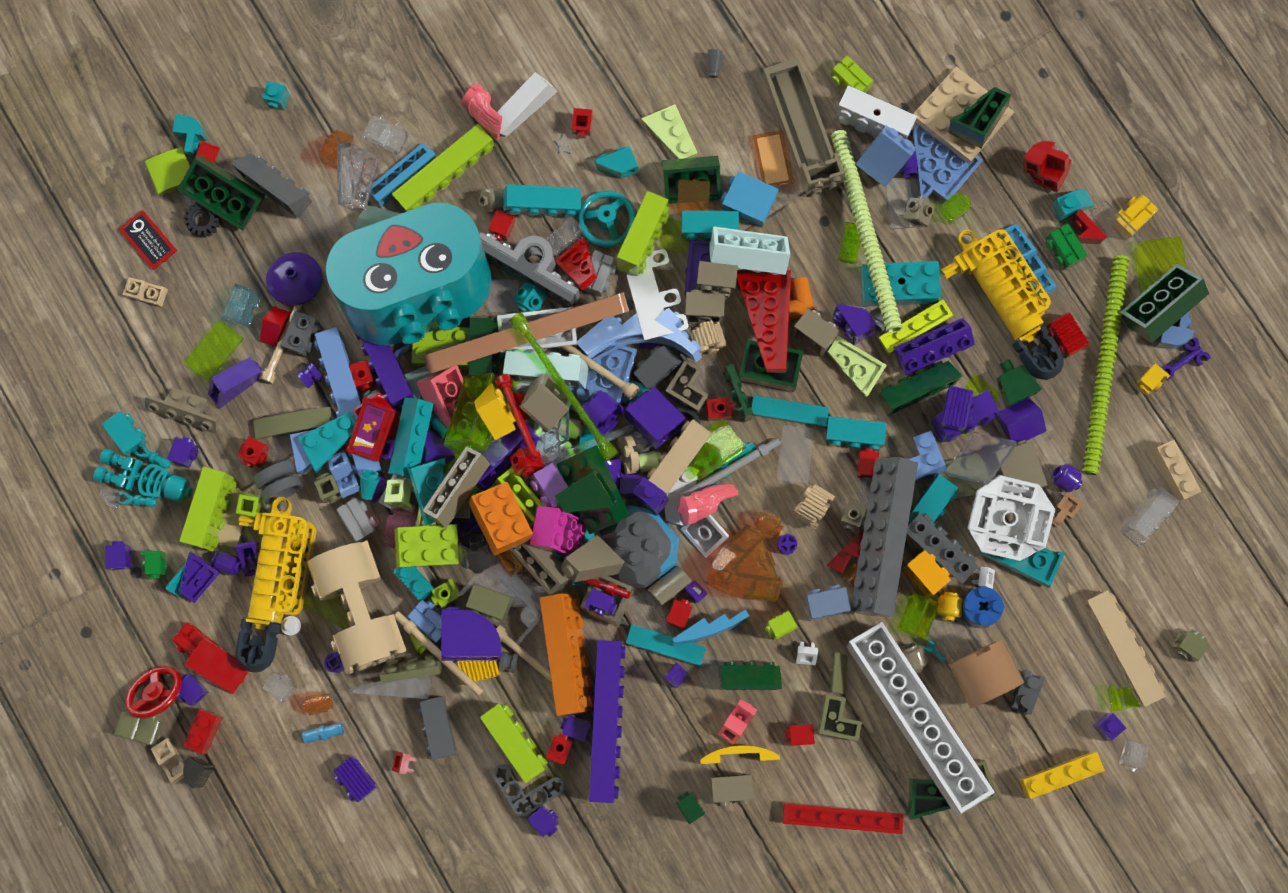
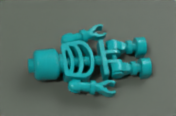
M139 445V447L144 448L146 454L135 452L137 456L147 458L151 463L159 464V466L150 464L140 473L143 465L142 461L138 459L135 461V459L130 457H120L119 454H115L113 450L107 448L102 451L100 456L101 463L111 465V463L113 465L119 464L124 471L116 476L114 473L108 472V469L98 466L94 472L93 480L99 483H104L105 481L110 484L112 482L115 483V486L132 492L136 481H139L138 490L147 497L120 493L121 496H126L129 499L125 502L118 501L120 504L155 507L157 505L155 498L162 499L163 495L166 499L179 503L183 502L186 498H190L192 487H190L189 480L176 475L171 476V472L165 470L171 467V462L164 457H160L157 452L152 453L147 447ZM128 471H131L130 477L126 476Z

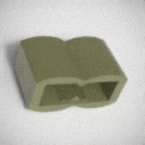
M122 711L114 734L156 745L163 722L158 721L159 717L157 716L140 719L132 717L128 712Z

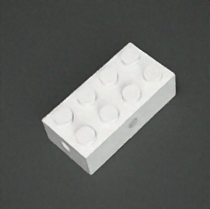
M848 86L839 103L835 118L844 125L854 126L859 132L871 134L874 138L887 125L890 128H894L901 137L907 139L917 116Z

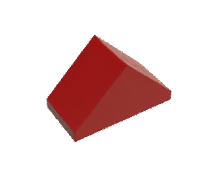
M274 306L262 319L259 341L276 347L291 312Z

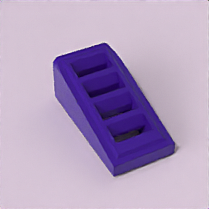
M676 663L665 676V680L674 688H678L688 673L681 665Z

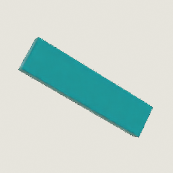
M756 395L753 396L751 407L755 416L826 427L829 407Z
M631 624L626 640L628 645L699 667L701 666L706 647L694 643L672 646L671 641L675 637Z

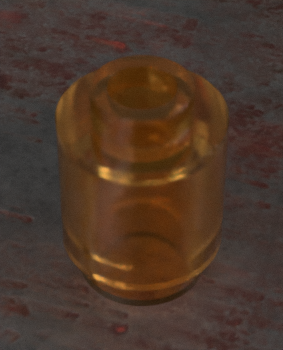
M325 692L307 696L305 701L302 702L304 712L308 713L309 716L328 712L329 709L333 708L332 697L330 693L325 694Z

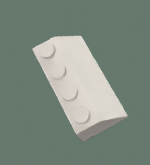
M573 307L497 315L498 330L501 331ZM576 328L501 351V353L512 351V349L526 351L577 345Z

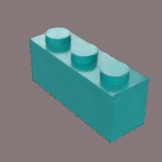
M682 211V238H686V240L704 238L707 241H711L713 227L739 230V211Z
M829 416L827 419L825 442L829 443L830 446L839 447L841 444H845L853 449H859L860 446L879 451V448L882 449L885 444L886 423Z
M937 473L911 509L909 521L918 512L922 515L927 513L934 521L938 516L941 518L947 510L945 506L949 500L953 502L959 493L957 492L958 487Z

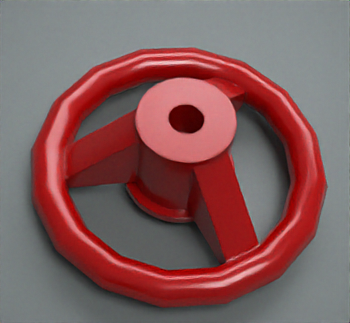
M160 666L142 674L127 692L125 699L127 712L132 717L146 719L165 711L180 693L182 686L180 673L173 667ZM160 674H170L173 677L174 685L172 690L164 689ZM150 679L151 683L142 692L143 699L133 704L138 689Z

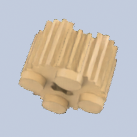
M711 320L701 323L700 326L695 327L692 331L691 328L684 330L689 336L688 339L691 342L694 340L699 345L701 355L708 351V354L716 353L719 351V348L726 346L719 322L713 323Z
M815 484L807 488L803 495L806 499L804 502L798 503L793 512L796 515L795 518L814 529L819 525L816 521H820L831 506L828 501H833L835 498L833 494Z

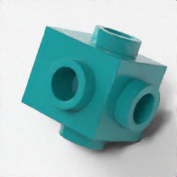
M525 282L516 292L513 301L518 304L517 308L522 312L538 311L547 295L536 285Z

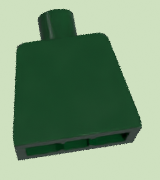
M1010 359L999 364L1004 374L1000 375L996 380L1005 408L1042 390L1041 386L1024 365L1014 368Z

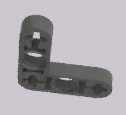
M500 764L493 770L495 781L514 813L520 817L527 816L562 794L565 790L564 781L559 777H555L525 794L507 765ZM499 768L507 770L505 776L508 780L510 777L513 779V781L505 784L504 787L501 783L505 782L503 777L497 776ZM553 781L556 783L560 782V791L553 790L550 792L552 797L549 798L547 791L543 787L547 786V789L553 786ZM509 785H515L518 788L515 796L507 794V787ZM537 791H541L545 795V799L541 803L534 800V794ZM530 796L531 802L536 807L532 808V806L529 805L525 808L527 811L526 813H524L523 811L519 812L517 810V808H519L518 803H527L529 800H527L526 798Z

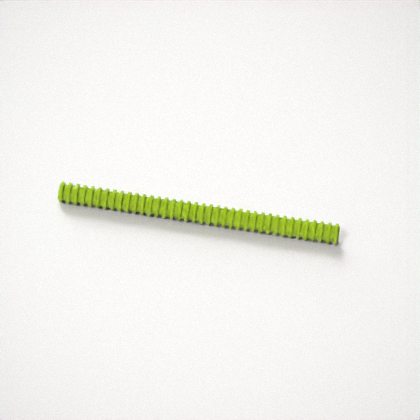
M1116 255L1112 258L1114 262H1112L1113 267L1111 268L1112 273L1109 280L1111 284L1108 285L1110 290L1107 292L1109 296H1107L1108 301L1106 302L1107 307L1104 314L1106 318L1103 320L1105 324H1103L1104 330H1102L1103 335L1101 336L1103 341L1100 342L1102 347L1099 348L1101 352L1098 355L1100 358L1098 359V370H1096L1098 375L1095 376L1097 381L1094 382L1096 387L1093 389L1095 391L1093 393L1094 399H1092L1093 404L1091 405L1093 410L1090 411L1092 416L1089 417L1091 422L1088 424L1090 426L1088 428L1089 433L1087 434L1088 439L1086 440L1088 445L1085 446L1087 451L1084 452L1086 457L1083 458L1085 463H1083L1084 468L1082 472L1087 475H1097L1100 473L1098 470L1100 468L1099 463L1101 462L1100 457L1102 456L1100 452L1103 450L1101 445H1104L1102 440L1105 438L1103 435L1105 433L1104 428L1106 427L1105 422H1107L1105 417L1108 416L1106 411L1109 410L1107 405L1110 403L1108 401L1110 399L1109 393H1111L1110 387H1112L1110 382L1113 381L1111 376L1114 375L1112 370L1115 368L1113 366L1115 364L1114 359L1116 358L1115 353L1117 352L1115 347L1118 346L1116 342L1119 340L1117 336H1119L1118 330H1120L1119 325L1121 324L1119 319L1122 318L1120 312L1123 307L1124 290H1126L1124 285L1127 284L1125 279L1128 277L1126 274L1128 273L1127 268L1130 258L1124 255Z

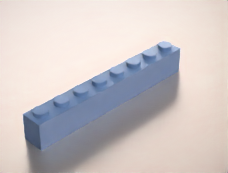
M337 327L316 333L314 344L316 350L321 352L322 358H319L322 368L326 369L327 372L325 376L328 387L331 386L333 393H330L332 402L337 404L338 411H336L337 418L350 411L355 421H357L358 416L353 410L362 404L359 390L355 387L349 367L350 361L341 333ZM348 452L350 458L353 457L355 464L352 467L356 476L359 475L360 477L363 474V470H374L378 474L384 472L380 459L377 462L356 453L351 454Z

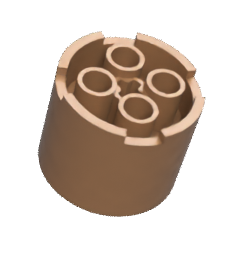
M1003 639L988 644L948 664L970 708L990 701L1024 683Z

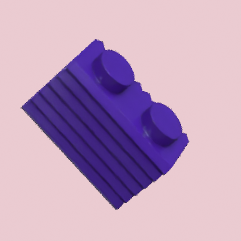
M954 386L948 388L940 426L964 431L966 427H970L972 416L969 415L970 408H974L976 397H973V390Z
M351 756L333 771L336 774L334 776L335 781L340 786H345L348 790L346 795L352 802H361L378 788V785L355 756Z

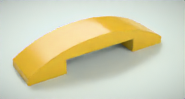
M731 746L704 756L700 759V764L720 763V755L759 753V761L780 760V755L755 746Z

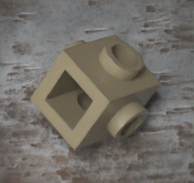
M923 196L909 198L903 219L912 226L928 227L935 206L929 202L928 198Z
M849 500L846 509L842 508L839 515L843 529L851 533H859L861 527L864 528L867 506Z

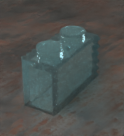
M235 283L221 319L224 322L246 329L247 325H250L253 320L252 311L254 307L259 305V293L254 289Z

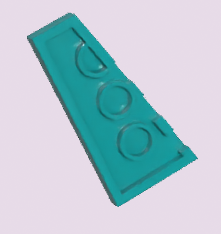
M1044 548L1018 561L981 552L980 549L978 552L1047 588L1051 586L1065 555L1064 552H1054Z

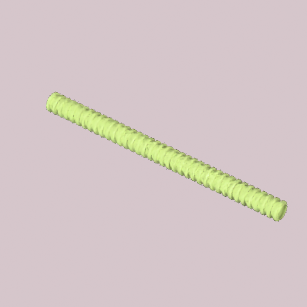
M838 130L831 134L835 153H838L845 172L843 183L854 220L856 221L855 225L857 226L870 277L874 284L873 288L875 289L878 305H880L879 309L883 316L882 320L886 327L885 330L888 333H895L900 331L903 325L899 318L897 304L894 302L895 298L891 291L892 287L885 270L886 266L879 249L877 235L873 228L874 225L870 217L869 208L867 207L866 198L864 197L865 194L860 182L853 152L851 151L850 142L848 141L847 132Z

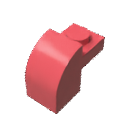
M740 699L721 727L718 735L734 745L755 715L757 709Z

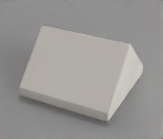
M711 515L680 529L705 558L711 555L729 538V535Z

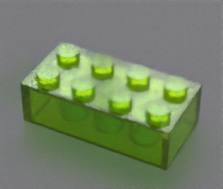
M485 373L469 375L464 378L443 444L461 455L466 446L479 453H486L491 433L477 412L474 402L489 385L493 384L495 389L498 388L495 382L496 375Z

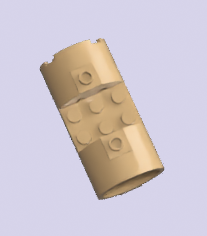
M368 541L352 543L329 550L307 562L314 581V585L311 586L314 596H319L320 601L340 597L344 610L348 609L349 611L347 612V620L350 627L333 635L334 641H331L334 653H339L346 674L353 673L355 668H357V671H362L389 661L393 654L395 657H398L407 652L394 614L371 620L360 589L380 580Z

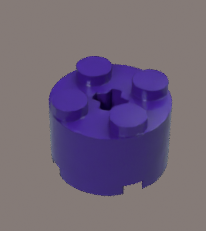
M599 390L589 404L585 403L580 408L582 413L580 421L595 435L600 437V433L605 435L619 422L617 417L619 414L623 415L624 407L607 392Z

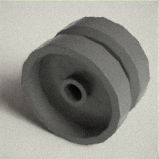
M292 461L279 462L254 476L253 481L257 489L263 490L260 496L264 504H273L274 500L278 497L288 498L303 488L304 485L300 477L294 475L296 469Z

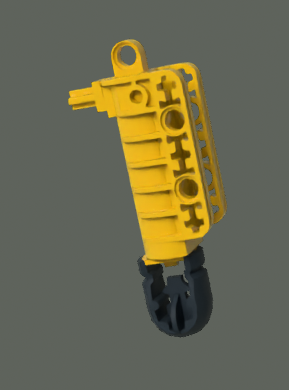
M970 230L962 231L958 237V244L962 252L954 257L953 263L940 270L943 277L948 279L958 272L961 275L966 272L968 275L973 274L1014 338L1015 342L1012 344V347L1017 353H1020L1019 358L1031 375L1042 380L1056 377L1064 365L1063 354L1053 337L1048 336L1049 331L1046 326L1042 325L1044 322L1041 316L1049 308L1050 298L1005 230H996L981 240H978L976 235ZM969 235L972 238V242L965 244L962 242L961 237ZM997 235L1004 236L1005 238L1002 240L997 238ZM1031 282H1033L1036 285V290L1031 284ZM1038 334L1041 343L1046 348L1041 347L1040 344L1031 349L1033 352L1031 356L1027 346L1022 342L1027 341L1030 343L1035 340L1034 335Z
M278 497L274 500L271 513H256V517L241 514L239 517L240 526L254 527L253 530L262 535L247 617L249 619H241L240 628L242 631L238 634L236 645L237 662L244 670L249 672H261L271 665L278 642L276 635L280 631L279 624L282 623L283 615L296 616L302 612L310 571L307 562L312 559L317 531L314 524L307 522L301 517L291 516L292 504L284 497ZM281 501L287 503V508L284 511H279L277 508L278 503ZM306 545H307V546H308V552L305 554V549H306ZM299 583H300V584H301V590L298 592ZM252 624L256 625V629L263 630L265 626H269L268 631H266V642L263 641V636L253 635V639L250 640Z

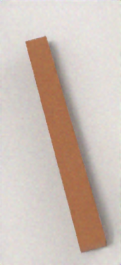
M624 292L443 348L425 354L423 357L428 373L431 374L629 311Z

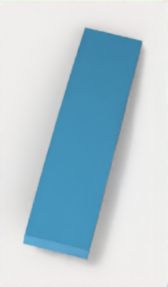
M1016 223L1004 229L1015 243L1047 295L1055 291L1057 286L1047 274L1046 266L1037 256L1036 248L1019 225ZM1031 282V284L1036 290V285L1033 282Z
M743 610L729 620L723 614L710 624L703 618L673 638L671 645L690 644L712 638L746 621L750 615L746 610Z

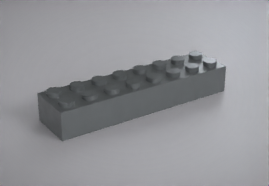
M902 457L875 460L850 612L866 616L893 617L918 462Z

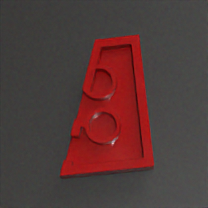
M583 237L555 260V263L582 290L590 286L598 278L587 242Z

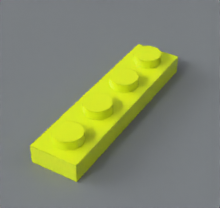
M941 300L902 323L903 328L895 333L887 332L880 336L878 340L889 355L894 352V347L921 336L951 318L953 314L945 301Z

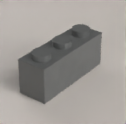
M441 696L421 701L418 707V714L420 718H423L425 725L422 726L424 738L427 737L429 745H426L428 757H431L432 760L458 755L445 697Z

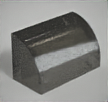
M188 757L183 768L184 779L191 788H202L215 766L200 757Z

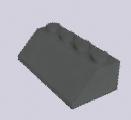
M250 153L231 163L242 178L297 218L302 215L312 202L308 196L310 193L303 187L297 188L291 178L288 176L282 177L280 175L281 172L276 167L271 166L270 168L267 166V162L259 155L255 157Z

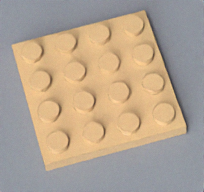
M955 67L913 115L917 116L915 120L917 124L970 164L1009 120L1014 111L1009 107L1007 108L982 149L948 133L951 119L959 116L965 108L972 106L977 102V99L988 92L958 67Z

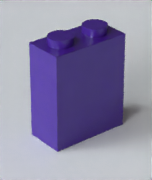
M655 387L650 391L646 390L638 400L632 401L626 406L625 418L655 449L679 432L685 424V417Z

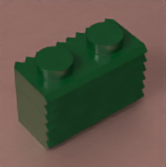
M685 791L677 797L679 801L676 802V805L688 824L693 823L705 814L693 793Z

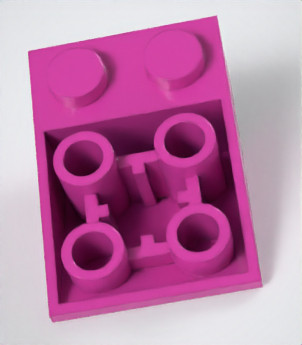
M538 506L530 545L569 556L583 546V538L586 533L585 524L581 518L565 513L559 508Z

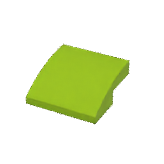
M182 147L161 153L145 161L158 195L176 191V188L179 187L190 167Z

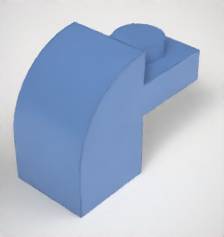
M1190 311L1179 319L1175 326H1171L1157 338L1156 347L1176 349L1191 339L1194 330L1187 329L1191 324Z
M345 451L335 454L328 460L330 471L337 482L343 498L361 490L358 477L355 475Z

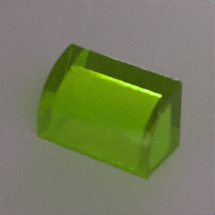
M911 593L897 629L926 640L937 613L938 603L929 597Z

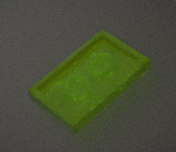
M725 420L709 429L712 434L688 465L699 481L746 449L745 444Z

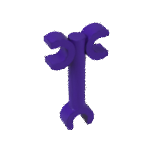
M1197 338L1191 339L1193 347H1190L1187 342L1183 345L1184 350L1189 352L1172 365L1162 367L1170 375L1166 381L1174 376L1175 371L1192 359H1194L1198 367L1203 364L1200 361V357H1204L1206 361L1211 359L1207 352H1203Z

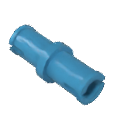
M342 722L329 726L321 725L318 729L304 731L302 733L304 743L308 744L318 740L326 741L330 737L344 735V727Z

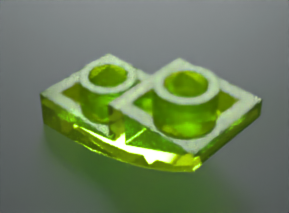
M845 222L838 261L856 265L861 241L855 223Z

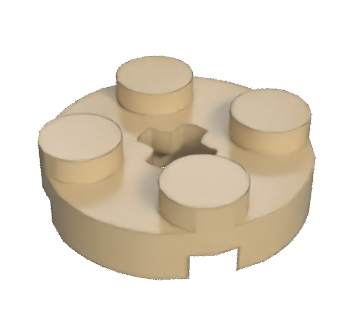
M628 435L617 438V445L620 449L618 458H621L625 474L637 473L636 471L639 470L638 452H634L632 447L636 446L633 437Z

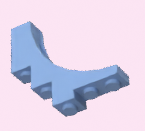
M669 308L654 320L674 333L644 340L636 313L625 323L619 317L615 318L614 316L603 319L577 341L580 350L591 359L619 344L626 346L645 342L674 347L687 354L695 362L702 358L699 352L701 349L694 340L691 342L684 330L680 331L678 329L683 326L681 323L682 319L676 316L679 313L676 311L673 313Z

